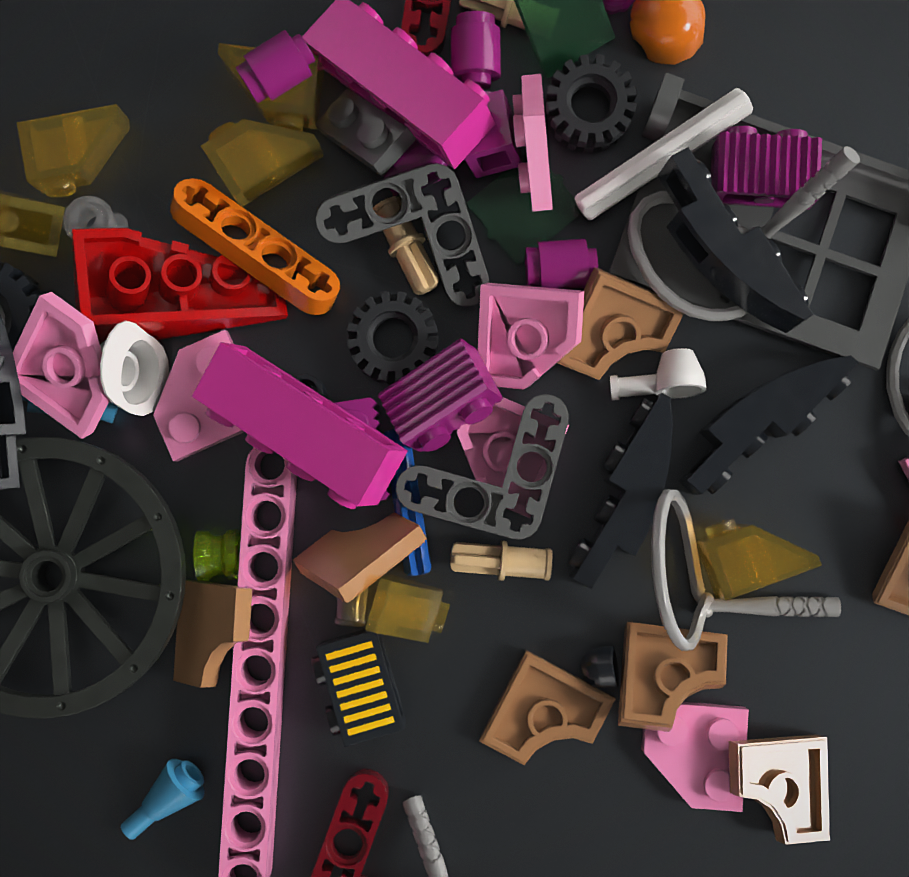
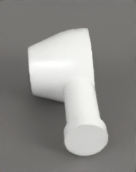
M686 348L671 349L662 353L656 374L629 377L610 376L612 400H620V397L664 393L671 397V399L687 398L704 393L706 391V379L693 350Z

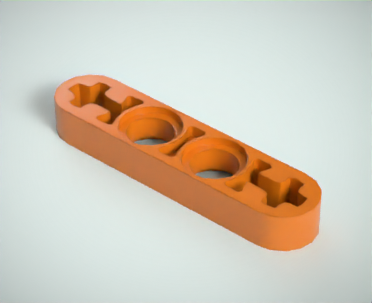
M195 178L184 179L177 183L171 199L170 213L179 225L299 310L312 315L325 314L331 310L340 290V281L330 268L211 184ZM228 225L237 226L246 233L247 237L239 240L232 239L222 231V228ZM270 253L277 254L286 261L288 266L285 268H273L263 260L262 256ZM295 271H298L299 273H297L295 280H293L292 277ZM315 286L322 289L316 291L315 293L310 291L311 289L315 288Z

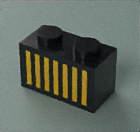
M379 625L322 641L316 646L318 655L311 657L314 675L319 687L327 685L332 702L331 705L325 707L328 724L333 736L341 734L344 747L405 729L406 718Z

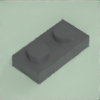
M348 88L314 124L326 138L382 177L416 140L408 127Z

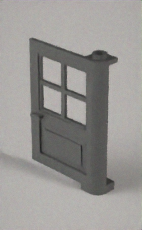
M665 73L642 136L656 142L715 101L681 90L685 79ZM752 114L733 125L754 127L760 135H775L781 130L791 129ZM717 137L692 153L696 160L701 161L707 167L710 176L711 150ZM822 140L821 168H824L826 163L844 147ZM857 152L860 162L852 170L848 171L843 178L838 179L833 187L826 190L835 195L818 245L781 231L776 232L771 237V240L814 256L803 288L808 297L809 307L825 260L875 278L859 329L855 330L816 315L811 316L788 333H784L760 321L749 313L732 320L836 357L852 355L859 362L858 365L877 371L880 369L909 278V170ZM658 176L638 189L609 270L610 274L651 291L653 289L644 280L631 253L627 232L629 217L644 197L656 192L666 191ZM845 198L895 215L879 266L829 249ZM658 204L649 208L642 218L640 228L643 248L653 270L663 283L680 298L693 305L710 309H726L738 306L721 293L696 268L667 229V225L678 213L675 204ZM728 205L735 213L738 224L748 230L752 227H763L770 220L774 207Z

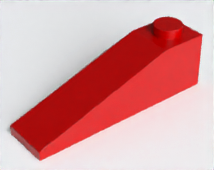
M128 228L72 229L76 310L93 321L99 344L107 340L113 328L123 321L137 324L146 333L159 340L282 320L288 316L286 300L223 255L217 257L188 249V244L172 241V244L145 238L142 237V232Z

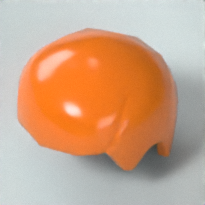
M635 0L633 2L630 13L633 40H636L642 46L648 60L654 63L675 65L691 58L703 44L706 14L701 0Z

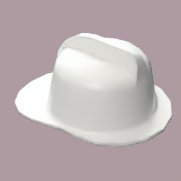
M123 321L117 324L109 333L107 340L100 344L102 351L100 363L101 384L104 394L110 400L109 403L117 405L130 414L144 416L154 412L170 374L168 358L163 346L154 337L146 333L137 324Z

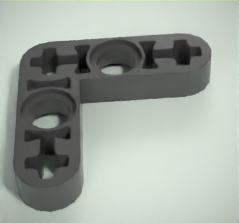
M427 163L332 195L323 200L317 207L315 215L317 229L325 239L334 243L349 242L420 217L443 289L447 296L456 304L462 306H472L480 302L481 284L489 283V276L459 181L455 173L447 166L439 163ZM434 172L439 179L448 180V186L441 189L442 198L447 207L456 202L457 211L441 212L430 220L428 210L435 211L438 208L434 197L431 194H422L421 187L428 184L427 175ZM383 188L396 190L401 198L400 209L391 217L379 216L372 207L373 196ZM363 195L364 210L372 220L371 224L362 227V218L358 216L346 222L347 230L343 233H338L334 226L326 227L324 225V220L331 216L330 207L339 205L343 212L355 210L358 207L353 198ZM446 221H457L464 229L463 241L453 249L441 247L436 237L438 228ZM471 250L472 259L465 258L462 260L466 271L471 276L478 275V281L472 284L473 292L465 295L460 288L453 289V284L460 279L456 265L452 262L445 267L443 260L459 258Z
M549 394L536 396L527 403L522 413L502 487L427 466L416 465L407 468L397 481L396 493L399 501L404 507L412 511L511 539L530 537L537 531L541 523L569 420L566 405L560 398ZM544 404L553 406L552 415L560 418L558 426L550 425L544 438V441H554L552 452L539 444L522 443L525 433L535 438L538 421L531 418L532 410L541 411ZM528 452L541 455L546 463L544 476L536 482H528L522 479L517 471L519 458ZM419 474H425L428 476L427 484L441 490L443 488V479L453 481L454 484L446 496V512L435 510V506L439 502V499L423 496L420 504L412 502V493L405 490L407 481H416ZM511 482L526 490H541L539 501L530 496L528 497L525 512L533 515L530 525L522 524L519 531L511 530L510 520L503 518L505 508H514L519 497V493H508ZM467 487L478 490L484 500L481 512L471 518L459 515L454 507V498L457 492Z

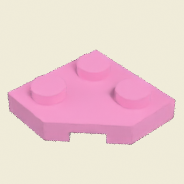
M541 74L521 76L522 94L513 95L516 147L526 146L527 162L518 163L521 193H531L532 212L553 210Z
M498 283L481 284L478 353L497 387L522 390L528 388L581 342L584 291Z
M53 292L40 295L13 350L21 395L83 439L94 432L110 401L104 394L101 384L100 363L102 351L93 321Z
M222 330L178 351L153 414L173 461L178 462L244 432L235 425L227 427L212 420L205 414L208 407L191 397L220 342L233 344L230 334L226 330Z
M504 397L501 402L493 405V411L487 418L475 424L461 425L460 429L456 432L475 480L498 487L503 485L522 413L525 409V406ZM532 410L531 418L538 421L535 438L525 433L522 443L539 444L552 452L554 441H544L548 427L550 425L558 426L559 421ZM528 452L519 458L517 471L522 479L528 482H536L544 476L546 463L541 455ZM511 482L508 493H519L516 506L509 510L530 518L531 515L525 512L528 497L530 496L537 501L541 490H526Z
M683 702L677 709L673 728L669 732L643 729L641 750L691 808L742 812L743 797L730 793L729 741L747 740L749 709L744 706Z

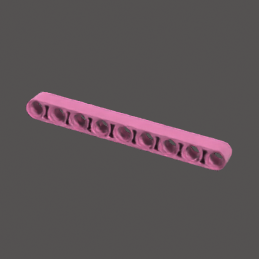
M254 447L248 454L245 467L238 586L252 588L251 611L255 604H265L272 609L275 621L270 630L264 631L255 627L250 619L248 641L236 643L233 648L218 877H236L234 867L240 864L251 866L257 873V877H270L273 865L297 475L286 468L288 460L283 458L285 467L282 474L276 479H267L261 472L260 464L263 457L268 453ZM268 501L274 502L281 510V521L273 530L264 529L257 519L258 509ZM262 552L270 553L278 563L277 574L272 580L261 579L254 570L255 559ZM259 655L268 660L271 665V675L268 680H256L250 675L247 664L251 656ZM250 707L260 708L267 716V729L255 731L249 728L244 720L245 709ZM247 759L259 762L264 769V779L258 782L246 779L241 772V762ZM246 811L255 814L261 822V830L253 833L246 832L240 827L237 815L240 812Z

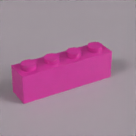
M335 0L302 36L311 50L316 63L351 91L408 127L419 143L455 170L495 126L494 119L487 106L490 98L486 92L470 79L462 83L454 77V73L449 65L435 53H430L428 57L421 53L414 40L401 28L396 27L393 31L383 25L384 22L381 17L368 4L361 2L357 6L350 0Z
M220 342L191 396L208 407L205 414L209 418L227 427L237 426L247 433L245 440L251 446L268 454L276 452L288 460L286 468L290 472L308 481L317 479L330 488L327 494L331 499L350 509H355L356 506L378 505L408 452L399 444L245 346Z

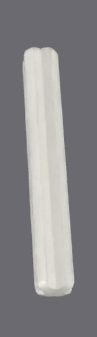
M735 88L578 193L574 199L580 212L588 220H593L656 178L672 155L687 147L693 153L717 137L720 132L726 131L750 115L753 111V106L747 94L741 89Z

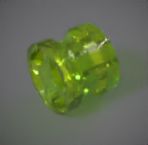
M238 529L227 530L223 535H212L209 531L196 532L193 558L198 581H210L214 576L224 575L228 580H238L241 534Z

